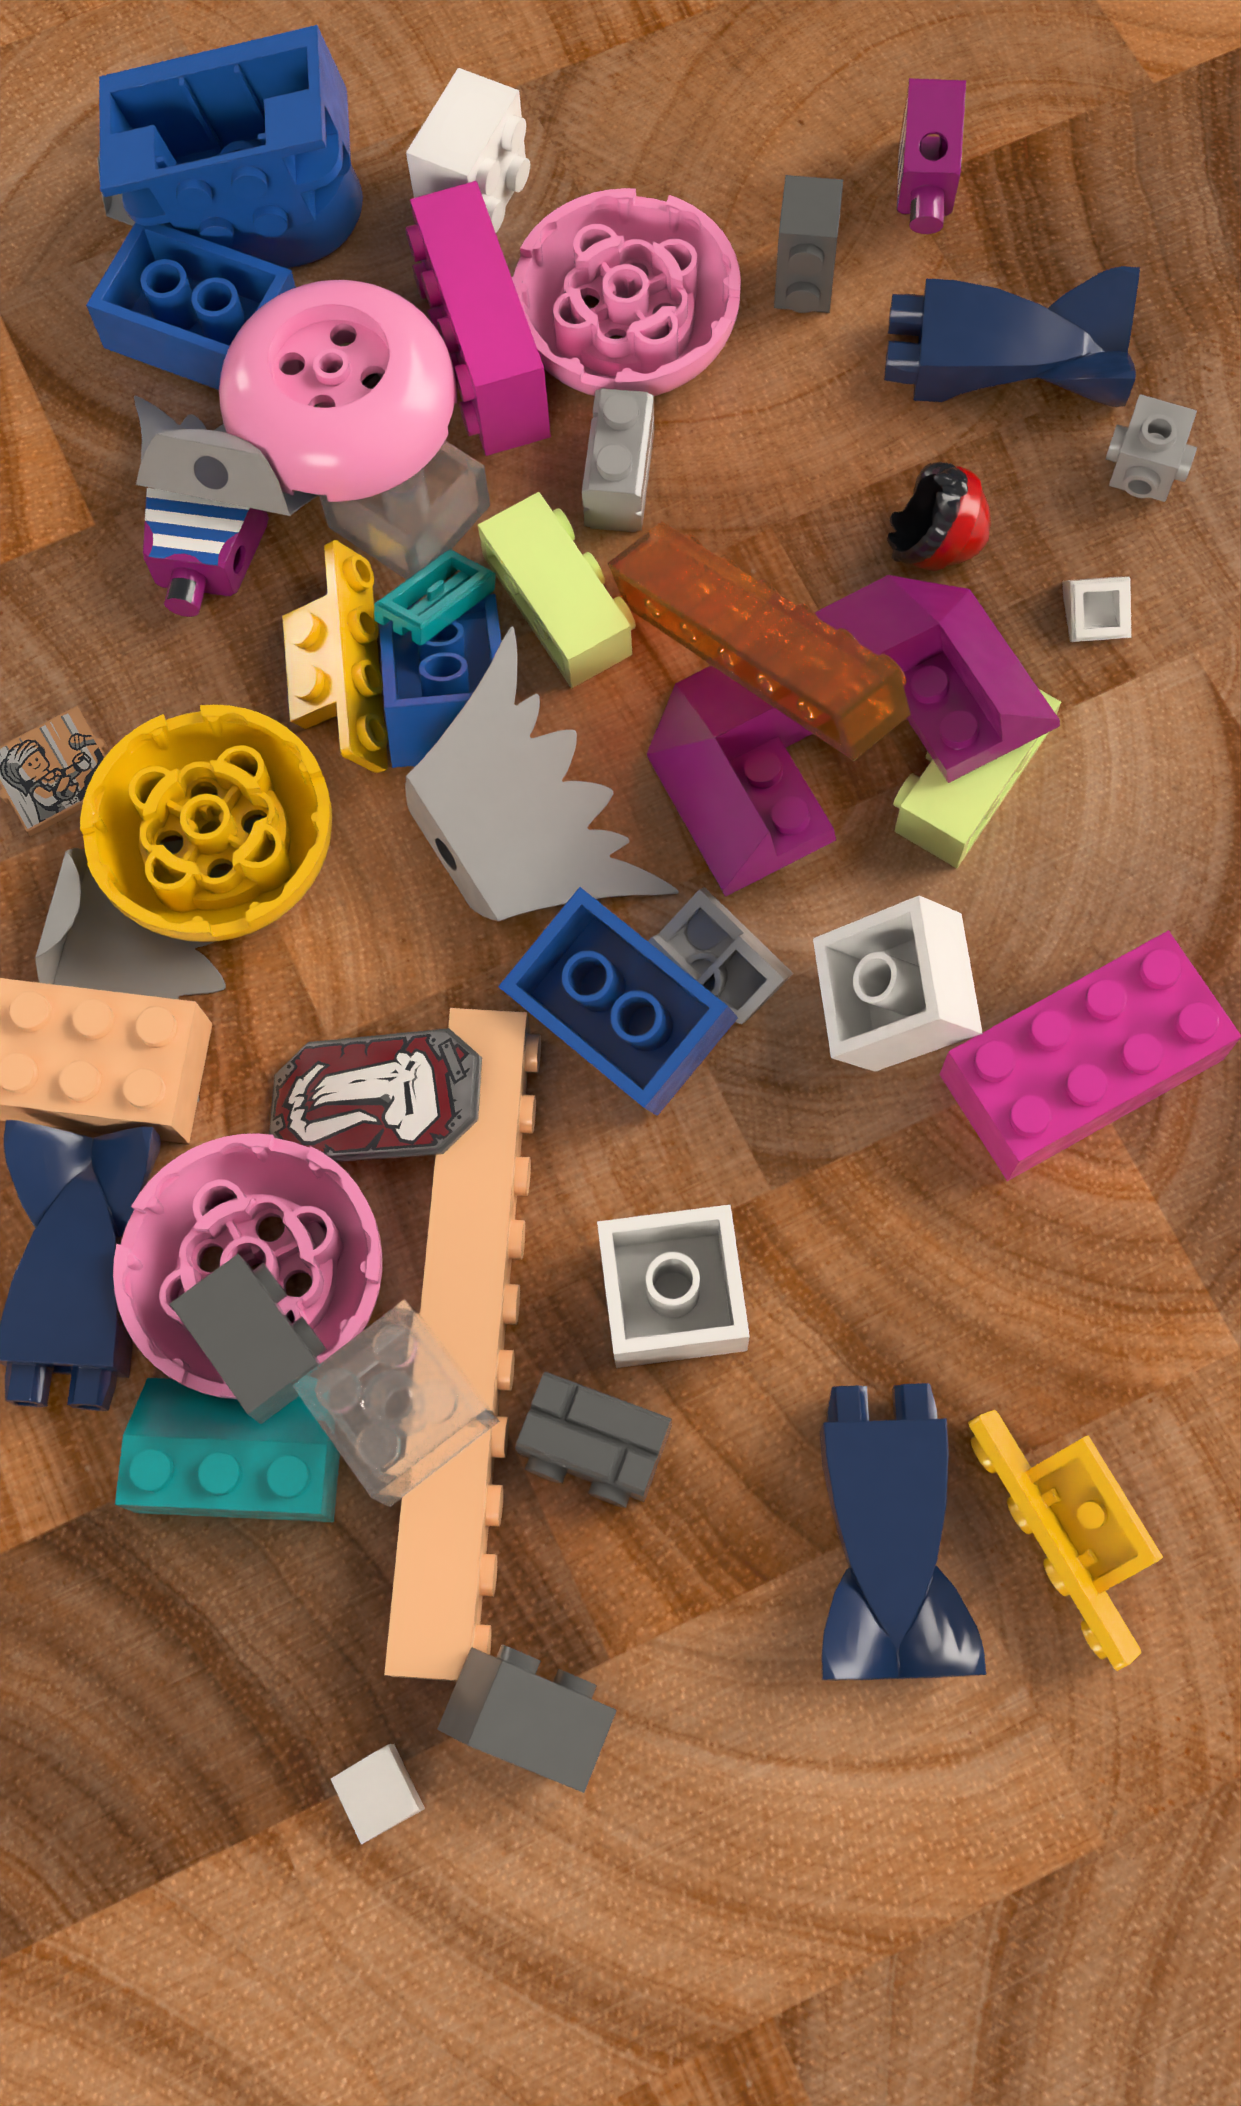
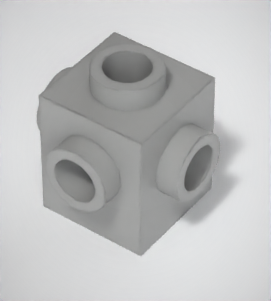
M1139 394L1129 427L1116 425L1105 460L1116 462L1109 486L1125 490L1134 497L1153 498L1165 502L1174 479L1185 482L1189 474L1197 447L1188 445L1187 440L1197 410Z

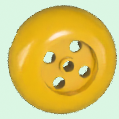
M200 705L201 711L187 713L167 720L164 714L134 729L122 738L101 761L87 787L82 804L80 830L83 834L85 854L88 861L87 865L102 892L117 909L140 926L174 939L194 942L229 940L251 934L278 920L291 910L310 889L322 868L330 844L332 808L329 791L322 771L308 747L298 736L276 720L256 711L230 705ZM253 815L265 816V818L254 822L250 834L244 830L245 821ZM171 835L181 837L183 839L181 850L176 854H172L164 845H160L165 837ZM227 863L233 866L226 875L220 878H210V872L216 865Z

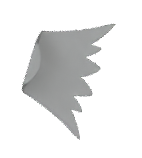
M134 396L142 434L141 464L136 485L291 516L299 508L319 496V494H310L296 490L294 495L282 492L273 469L261 451L250 442L228 434L224 424L215 430H207L199 418L193 414H188L183 422L178 425L170 416L143 398Z
M511 626L489 668L463 709L426 756L406 775V800L410 814L470 908L491 920L501 921L530 911L566 904L579 887L595 899L630 895L678 894L679 891L656 875L627 862L610 857V854L629 843L628 837L612 831L589 830L587 828L607 806L614 793L611 788L602 784L584 781H562L575 752L577 743L576 731L560 730L535 738L530 737L539 713L540 696L534 694L518 705H514L517 689L518 655L514 627Z
M265 816L245 821L244 830L250 834L254 822L265 818ZM183 839L160 843V845H164L168 851L176 854L183 846ZM73 848L65 852L35 956L39 983L179 999V996L209 994L226 988L223 977L215 966L202 953L195 950L197 947L206 946L213 942L174 939L140 926L117 909L102 892L89 870L84 849ZM223 863L218 864L211 870L210 878H220L229 871L217 870V867Z

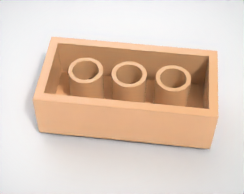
M0 978V1121L19 1120L48 1127L105 1134L141 1126L153 1127L159 1134L161 1141L189 1144L212 1022L196 1001Z

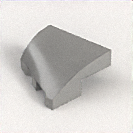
M705 887L695 893L659 934L652 936L648 940L655 948L724 1002L737 1015L738 1019L735 1022L739 1024L745 1023L794 974Z

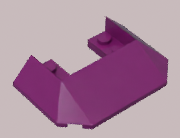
M887 575L675 683L647 751V757L725 897L836 841L832 824L786 747L891 694L948 783L1060 727V719L970 589Z

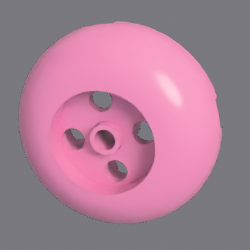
M630 188L610 189L581 196L547 215L533 228L520 247L521 257L512 277L544 369L567 386L595 396V391L601 388L642 391L657 396L672 391L694 379L713 362L725 346L734 327L740 303L741 278L736 254L731 243L717 224L695 206L679 198L669 195L667 202L653 198L636 196V189ZM587 295H592L599 300V303L594 308L589 309L583 299ZM618 335L622 336L623 338L611 339L610 337Z
M326 280L305 284L276 296L259 308L244 323L233 339L224 359L220 376L219 399L226 432L250 442L261 451L273 469L282 492L294 495L296 490L310 494L326 495L328 502H343L363 499L388 491L413 477L428 464L439 451L449 434L447 426L453 413L454 404L457 403V384L451 356L443 338L431 321L416 306L400 295L373 284L352 280ZM344 343H351L347 346H339ZM377 373L381 380L373 389L367 388L362 384L368 375Z
M258 1133L226 1136L203 1143L176 1157L164 1166L138 1194L131 1206L134 1211L125 1228L121 1244H116L113 1267L114 1292L121 1318L134 1343L154 1366L173 1380L201 1393L220 1398L236 1399L170 1305L172 1301L212 1273L205 1272L200 1268L202 1258L209 1247L216 1246L224 1250L220 1258V1266L237 1254L250 1267L255 1264L264 1263L285 1292L286 1282L293 1274L300 1272L311 1276L312 1286L307 1293L301 1297L287 1296L277 1304L291 1323H294L303 1316L327 1350L316 1358L326 1371L343 1358L362 1334L375 1307L382 1277V1247L378 1227L369 1203L358 1185L338 1163L323 1152L311 1146L308 1148L295 1142L277 1139L270 1134ZM271 1216L283 1219L285 1228L280 1238L272 1242L260 1239L258 1229L264 1219Z

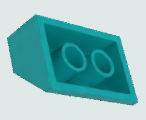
M147 1378L123 1434L115 1505L134 1513L334 1522L346 1388L344 1386L313 1385L260 1424L246 1413L237 1399L220 1398L188 1388L173 1379Z

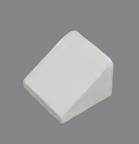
M1130 577L1062 581L1070 642L1131 638Z
M394 1744L384 1746L331 1778L361 1844L425 1809Z

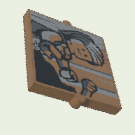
M78 706L0 746V785L3 788L0 790V797L5 803H11L30 837L82 809L87 787L96 769L106 756L105 753L108 750L106 742L102 738L96 739Z

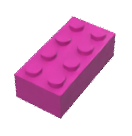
M477 181L410 199L414 224L406 226L405 231L414 262L421 261L412 265L414 278L421 299L427 298L429 306L432 308L427 310L429 320L438 330L450 353L457 389L462 399L459 402L460 411L468 436L479 435L486 456L551 438L544 366Z
M1168 930L982 1032L983 1034L975 1036L948 1051L939 1075L1005 1179L1009 1181L1223 1061L1240 1040L1241 1034Z

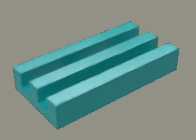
M449 549L374 604V621L384 626L392 620L394 632L403 636L410 630L412 631V642L422 646L495 590L496 573ZM458 570L460 571V572H458L456 575H454L452 578H450L448 581H446V582L444 583V581H445L447 578H449L451 575H453V574H454L455 572H457ZM427 594V596H426L425 598H423L421 601H419L417 604H415L413 607H411L409 610H407V608H408L409 606H411L412 604H414L416 601H418L420 598H422L424 595Z

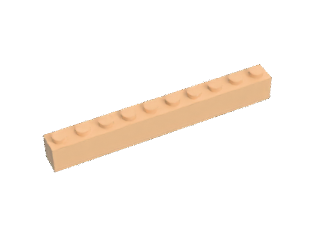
M450 1008L448 1028L482 1057L479 1119L444 1154L435 1156L384 1674L391 1677L443 1681L458 1680L471 1647L489 1655L491 1650V1625H480L483 1596L494 1597L497 1579V1555L486 1554L489 1526L500 1527L502 1517L503 1485H493L492 1482L495 1457L506 1458L508 1447L509 1418L498 1416L500 1390H512L515 1355L514 1350H504L506 1324L517 1325L519 1316L520 1285L510 1284L512 1259L522 1260L524 1255L525 1220H515L517 1196H528L531 1159L530 1157H521L522 1133L533 1134L536 1096L526 1095L528 1072H539L541 1057V1035L531 1034L527 1012Z

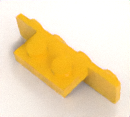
M333 540L324 545L328 595L282 616L290 722L307 729L337 716L341 755L374 773H379L388 769L386 748L388 733L384 725L382 702L383 678L379 668L377 645L379 628L377 622L374 621L372 587L374 585V574L366 558L337 540Z
M996 1410L981 1414L972 1419L968 1424L975 1435L971 1438V1445L975 1455L988 1472L992 1474L997 1472L1011 1495L1007 1498V1505L1013 1519L1026 1534H1034L1047 1556L1043 1563L1050 1581L1060 1594L1071 1596L1085 1619L1081 1621V1629L1090 1648L1100 1659L1108 1658L1116 1671L1130 1665L1141 1654V1649L1106 1590L1158 1562L1163 1556L1089 1436H1085L1031 1468Z

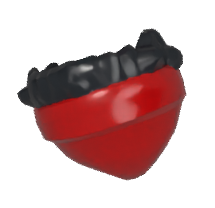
M935 462L926 465L917 476L913 495L903 511L893 512L890 516V524L895 532H891L887 536V541L893 549L892 559L896 562L901 561L906 564H913L917 568L938 571L946 566L960 564L977 556L989 541L991 526L990 507L982 489L980 478L971 470L954 466L951 463Z

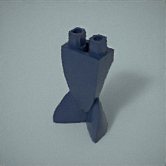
M1121 266L1100 272L1065 293L1048 308L999 288L957 280L926 279L923 295L892 294L888 334L918 336V343L888 341L884 380L914 384L913 401L944 402L974 390L1039 378L1092 401L1112 407H1123L1128 401L1136 377L1135 366L1128 353L1140 267Z
M6 1120L3 1138L6 1164L21 1205L34 1225L35 1230L12 1278L0 1321V1364L6 1367L5 1401L15 1406L47 1407L52 1374L71 1375L67 1405L82 1410L109 1411L116 1389L117 1377L129 1378L133 1348L132 1338L121 1318L114 1292L113 1267L116 1244H121L120 1237L123 1235L134 1211L131 1206L150 1178L160 1151V1136L153 1127L141 1126L92 1138L24 1121Z
M929 1383L894 1385L892 1388L894 1420L869 1421L867 1386L832 1387L827 1407V1422H824L820 1429L821 1457L836 1528L849 1568L846 1569L834 1592L823 1633L821 1654L822 1680L917 1679L986 1675L985 1653L977 1625L957 1589L936 1566L947 1504L949 1450L947 1418L937 1419V1408L931 1385Z

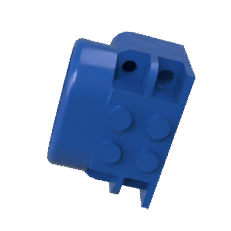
M318 25L99 76L100 191L104 197L122 194L124 209L135 223L142 226L162 224L284 268L309 264L326 257L340 247L353 232L361 214L363 194L360 181L351 164L347 88Z

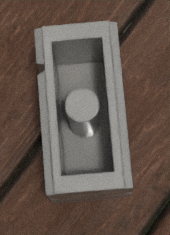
M605 388L595 391L593 419L591 420L582 486L584 526L590 527V529L626 532L642 531L654 439V395L642 391Z

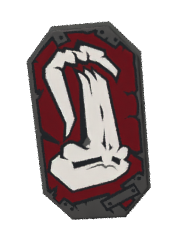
M449 1028L308 1042L274 1075L269 1134L277 1139L295 1142L308 1148L311 1146L323 1152L335 1162L444 1154L479 1119L482 1057Z

